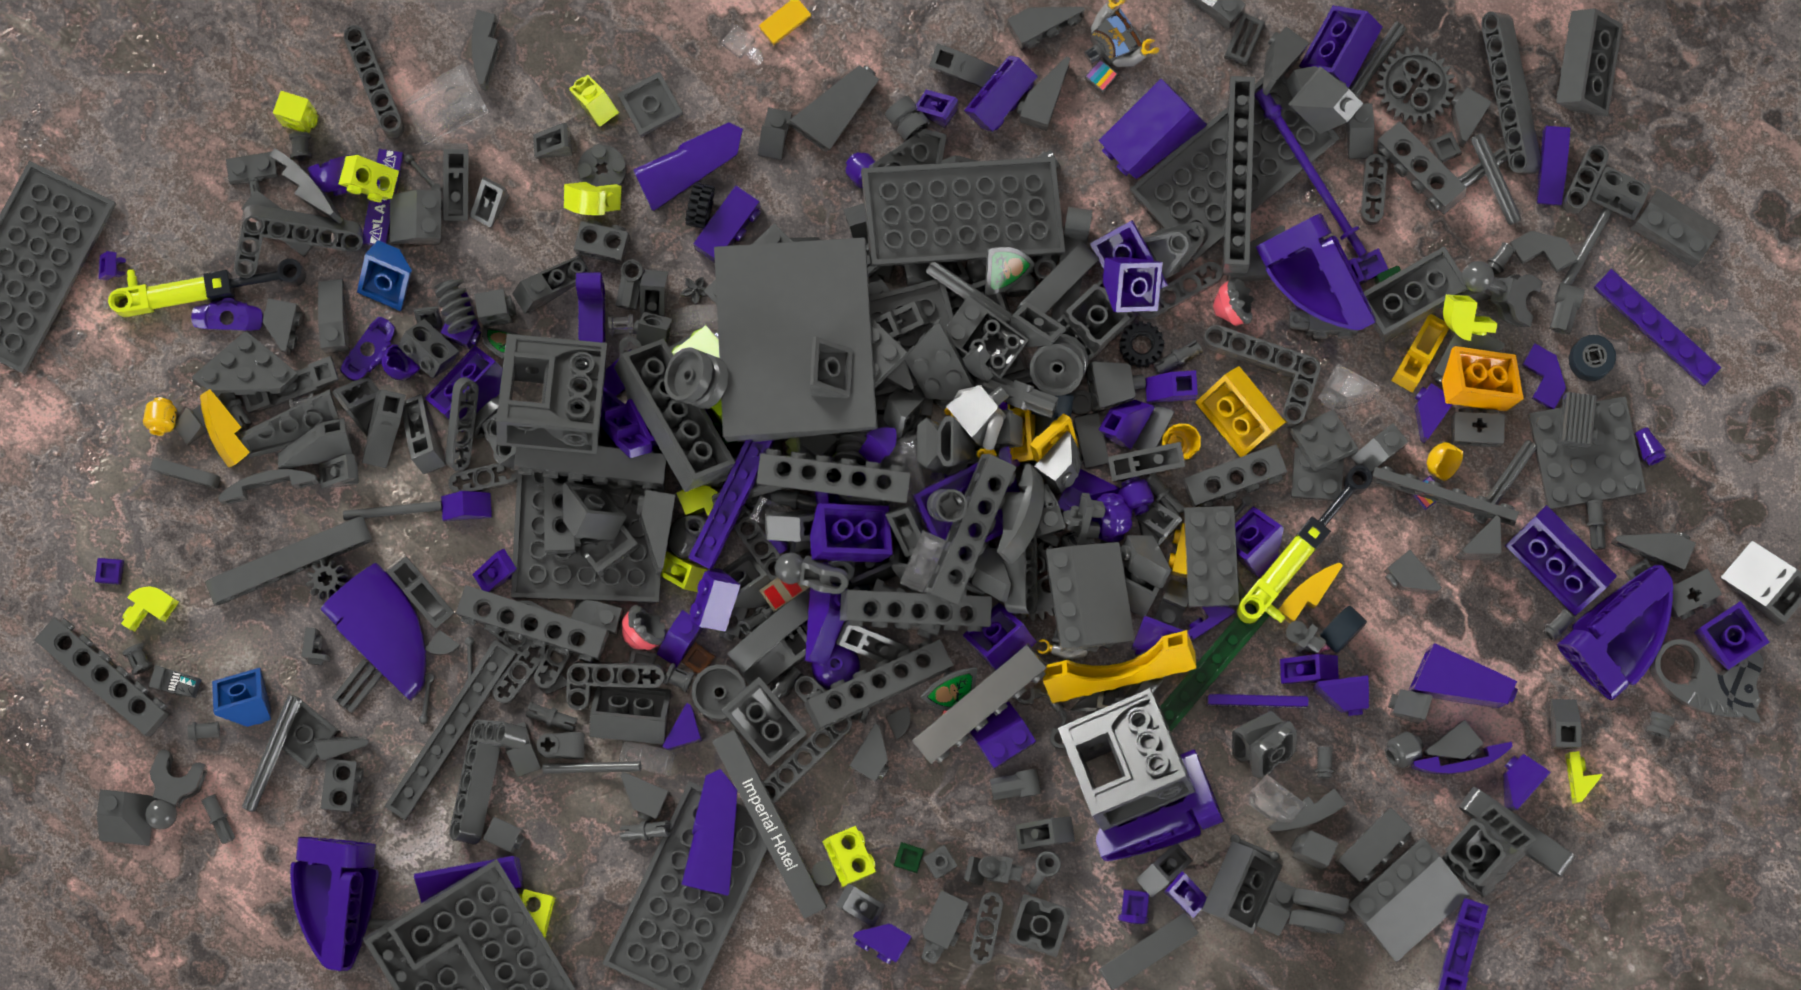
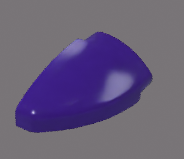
M1322 213L1256 246L1272 281L1284 295L1307 313L1324 322L1351 330H1361L1376 322L1367 298L1337 237L1333 235L1324 240V237L1332 232Z
M374 563L334 593L323 604L321 611L337 626V630L411 701L423 689L425 684L426 647L419 618L407 595L378 563Z
M1654 565L1614 591L1572 625L1573 630L1557 644L1559 651L1571 666L1608 700L1613 701L1629 685H1635L1644 676L1661 649L1671 618L1673 602V581L1671 576L1662 565Z
M1195 749L1180 754L1195 792L1105 831L1099 828L1096 844L1104 861L1128 858L1172 846L1200 836L1202 834L1200 826L1205 830L1224 822Z
M298 837L296 860L298 862L291 863L290 879L294 909L299 925L313 953L325 968L336 971H348L353 967L361 948L362 938L365 936L374 902L379 871L377 869H370V867H374L376 844L329 838Z

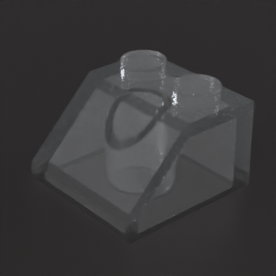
M1337 364L1318 398L1322 400L1321 404L1332 410L1335 408L1341 410L1373 401L1381 387Z

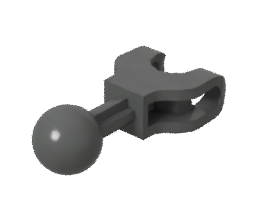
M1473 261L1464 268L1462 281L1465 287L1473 292H1483L1485 290L1492 292L1491 302L1496 304L1501 320L1516 327H1531L1534 316L1527 310L1526 298L1530 292H1541L1543 282L1531 274L1523 276L1513 274L1507 278H1495L1491 266L1483 261Z

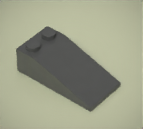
M1444 246L1364 291V294L1376 319V322L1372 325L1382 341L1386 343L1444 306L1446 294L1460 295L1467 288L1462 281L1461 271Z

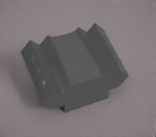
M1102 279L1072 304L1057 322L1066 327V331L1063 334L1076 338L1085 347L1089 363L1111 341L1116 339L1123 330L1129 327L1137 317L1133 312L1113 311Z
M1494 803L1485 809L1478 818H1473L1445 849L1447 852L1443 855L1442 859L1455 875L1479 895L1485 897L1494 890L1497 883L1505 878L1510 869L1525 856L1526 851L1535 845L1537 838Z

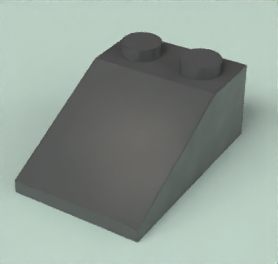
M646 490L644 496H639L636 514L641 515L640 524L655 572L661 575L675 495Z
M759 676L721 709L745 741L768 766L773 764L807 734Z

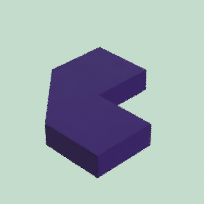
M1534 343L1522 366L1543 377L1531 399L1549 409H1555L1566 389L1559 362L1555 354Z

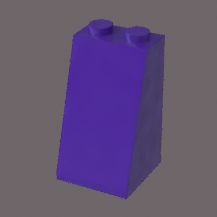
M1160 79L1098 141L1104 146L1102 152L1111 161L1115 158L1119 162L1116 167L1125 176L1131 174L1137 179L1205 128L1207 124L1164 80Z
M1433 643L1426 649L1408 689L1409 691L1431 695L1433 699L1498 709L1508 705L1509 702L1512 703L1518 692V689L1515 688L1516 680L1436 643Z

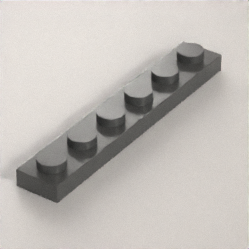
M1387 466L1375 467L1372 475V482L1409 494H1415L1489 519H1493L1498 515L1502 523L1515 526L1519 511H1515V507L1501 503L1499 506L1490 503L1491 500L1486 497L1477 496L1474 498L1468 496L1467 492L1456 488L1448 490L1443 488L1442 484L1435 481H1429L1428 483L1420 481L1419 477L1413 474H1397L1394 469Z

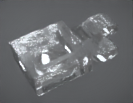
M737 24L721 41L722 46L739 59L747 55L758 66L764 60L763 53L752 46L756 42L755 38Z

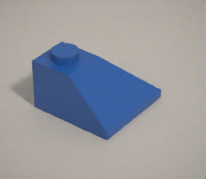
M377 240L365 254L357 293L399 311L403 309L412 272L400 249Z
M261 668L212 681L213 712L216 716L246 727L271 720L270 701Z

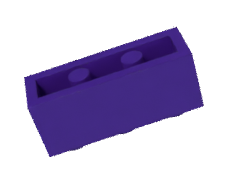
M1008 56L965 108L964 112L983 130L993 132L1002 126L1005 116L1018 106V100L1023 94L1032 89L1034 86L1033 82L1038 76L1019 57Z
M735 185L693 243L695 250L715 263L714 247L733 246L736 241L740 242L747 233L745 228L750 221L754 223L761 213V210H759L761 208L760 201Z

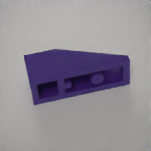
M810 588L805 661L821 666L827 665L844 621H840L841 593H824Z

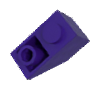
M1196 370L1168 372L1145 378L1147 403L1196 400L1197 398Z
M1134 399L1111 408L1098 430L1114 444L1132 449L1155 407Z
M890 923L858 931L853 935L857 939L855 942L857 946L866 951L870 948L879 952L877 958L887 964H890L891 961L897 963L912 936Z

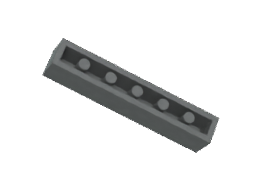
M602 446L597 447V454L516 447L513 469L518 470V473L523 475H533V472L543 473V476L547 478H558V475L568 476V480L583 481V478L593 479L595 484L606 485L610 481L618 482L617 486L631 488L632 484L642 485L644 490L656 491L657 487L662 488L666 458L663 454L648 453L629 458L621 449Z
M1028 643L914 738L912 742L930 763H933L935 760L938 763L942 762L950 755L949 748L954 744L960 747L969 739L967 734L975 728L978 732L988 723L986 718L994 712L997 716L1008 707L1005 702L1012 696L1016 700L1025 693L1027 689L1024 686L1031 680L1037 683L1046 675L1043 670L1048 666Z

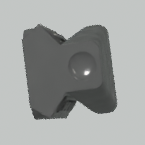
M947 416L943 419L942 423L926 418L917 425V461L922 469H930L932 473L948 475L955 465L974 460L975 441L954 417Z
M1269 711L1232 731L1233 757L1240 762L1249 760L1252 776L1256 778L1268 776L1276 765L1287 762L1296 752L1297 731L1291 721H1282L1273 711Z
M1023 894L1009 937V943L1057 958L1072 909Z

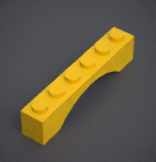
M1186 630L1163 636L1146 653L1119 664L1092 666L1069 660L1048 664V667L1043 670L1046 673L1043 677V682L1052 703L1065 702L1073 698L1089 696L1094 693L1114 690L1118 687L1138 684L1143 681L1196 669V653Z

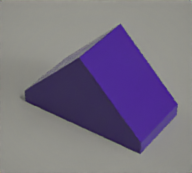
M926 89L916 104V111L923 112L927 119L946 129L958 110V99Z
M459 491L441 496L443 521L492 518L491 493Z
M688 703L684 706L662 746L668 751L702 741L693 707Z

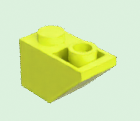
M589 75L579 78L569 88L573 96L599 127L619 113L606 92Z

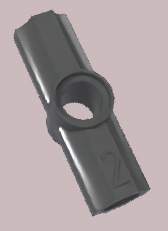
M993 376L988 383L984 381L983 388L988 394L1001 385L1009 395L1005 400L1006 404L1025 411L1028 409L1050 418L1055 413L1059 398L1054 395L1035 390V387L1016 380L998 379Z

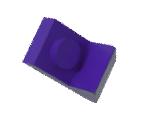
M502 549L490 557L472 575L483 591L492 592L510 581L512 573L517 569L505 549Z
M1226 606L1198 607L1206 620L1203 621L1200 617L1189 625L1191 629L1188 632L1192 633L1190 636L1191 641L1193 642L1235 613L1233 608Z
M1183 871L1164 891L1167 896L1173 899L1193 919L1203 908L1207 896Z

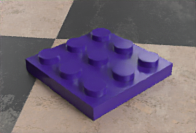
M978 462L912 495L939 554L953 522L938 521L929 514L927 509L929 496L939 489H953L965 495ZM988 482V488L992 491V488ZM981 501L978 505V510L982 514L986 508L984 501ZM998 509L996 513L995 526L991 532H988L985 542L1003 534V512L1001 509ZM971 524L968 529L971 537L976 532L974 524ZM964 547L960 548L959 556L966 553Z

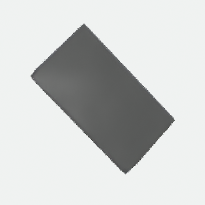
M1152 403L1151 405L1155 408L1132 448L1139 451L1157 447L1175 411Z

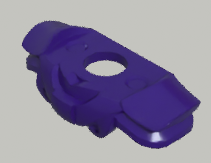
M226 297L224 300L195 306L192 311L191 320L196 328L255 331L263 326V312L256 306H250L247 303L235 300V298ZM224 311H231L234 315V321L230 325H224L220 320V316Z
M377 317L345 358L340 372L347 379L356 381L361 379L367 372H371L379 364H382V354L391 344L390 340L394 335L395 326L387 319ZM370 342L374 345L375 351L371 356H364L361 353L360 347L363 343Z

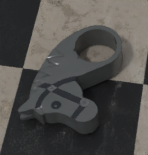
M1684 639L1670 640L1662 643L1661 649L1649 668L1652 677L1666 694L1684 706L1700 712L1720 717H1744L1752 723H1760L1756 708L1762 699L1759 698L1757 680L1763 668L1764 660L1758 651L1731 669L1727 670L1725 668L1718 674L1694 643ZM1673 645L1685 648L1693 658L1694 669L1690 676L1691 680L1688 683L1675 684L1669 681L1661 671V657L1665 650Z

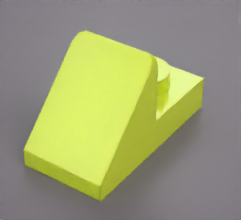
M1580 751L1569 752L1565 754L1572 804H1576L1584 800L1603 774L1583 776V772L1586 771L1584 757H1580Z

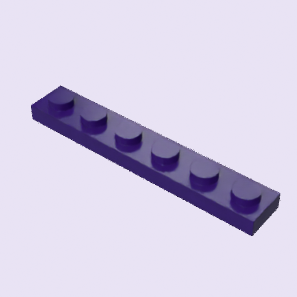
M1610 269L1594 286V289L1700 385L1705 386L1722 368L1614 270Z
M751 439L745 441L688 557L689 559L708 569H713L757 479L760 453H766L767 448L772 449L776 440L754 442Z

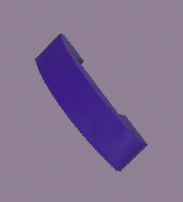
M1511 741L1483 748L1485 754L1483 758L1440 766L1438 756L1413 761L1411 768L1425 773L1440 775L1465 773L1497 760L1508 752L1513 745Z
M1466 898L1463 899L1449 941L1437 990L1466 989L1467 976L1479 933L1484 925L1488 905Z

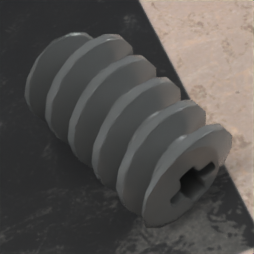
M450 279L434 286V289H437L435 295L437 298H440L438 304L440 307H444L441 310L442 315L447 316L444 320L445 324L450 325L447 329L449 334L461 333L473 327L471 322L476 319L475 315L468 316L467 314L473 310V307L464 305L470 301V298L461 296L467 292L466 288H458L459 285L464 283L463 279Z
M871 430L841 433L842 436L839 437V445L836 448L837 454L834 456V462H841V458L856 460L857 465H860L858 463H865L866 458L860 455L858 451L866 441V435ZM831 468L837 476L841 477V472L838 469ZM857 473L852 475V481L861 479V476Z

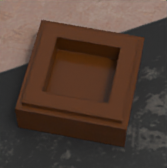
M695 642L681 663L698 675L706 667H709L716 657Z

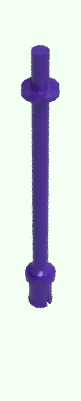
M1263 89L1255 93L1254 97L1265 112L1263 114L1264 117L1273 120L1344 232L1340 237L1341 241L1347 238L1359 257L1367 253V250L1355 233L1360 229L1359 226L1352 228L1282 118L1281 105L1276 104L1270 93L1266 96L1263 94Z

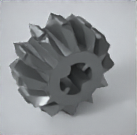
M322 559L320 568L313 564L312 568L315 572H307L306 576L313 579L306 582L307 587H313L310 594L313 596L318 594V599L321 601L325 599L326 595L329 599L333 593H336L340 587L346 584L342 581L349 578L348 574L342 573L344 566L338 565L336 567L335 560H331L327 565L326 560ZM326 575L332 578V582L329 581V585L322 582L323 579L326 580L324 578Z

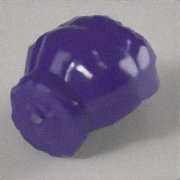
M1105 493L1097 499V501L1103 502L1105 506L1104 517L1101 518L1102 529H1100L1099 539L1111 543L1123 540L1125 533L1132 527V510L1124 502V497L1121 494Z

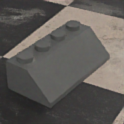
M1596 8L1571 11L1567 41L1564 47L1565 53L1561 68L1559 90L1557 91V104L1570 111L1603 117L1608 116L1623 24Z

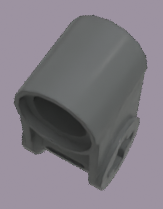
M547 733L540 736L537 740V749L545 758H585V733ZM547 740H551V743L555 745V747H551L550 752H546V749L542 747V745L547 744Z

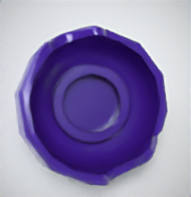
M391 345L382 354V367L392 379L407 380L420 370V367L398 345Z

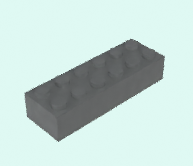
M663 338L623 353L614 369L683 490L687 492L727 476L735 461L705 409H699L687 403L677 401L666 392L664 383L665 371L673 354Z

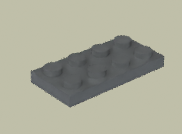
M1234 506L1184 508L1188 608L1238 606Z

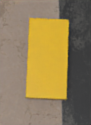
M790 0L758 26L769 41L775 45L809 19L811 13L800 0Z

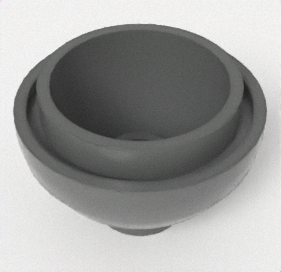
M685 515L673 522L669 530L668 545L676 556L687 561H693L688 557L707 519L698 515ZM691 528H695V529H697L698 531H692V530H690V529H691Z

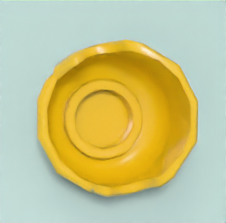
M1179 423L1166 430L1162 436L1161 446L1181 442L1185 461L1199 451L1201 436L1197 429L1190 424Z
M1448 442L1438 444L1428 454L1426 462L1428 472L1442 481H1447L1459 469L1463 460V451Z

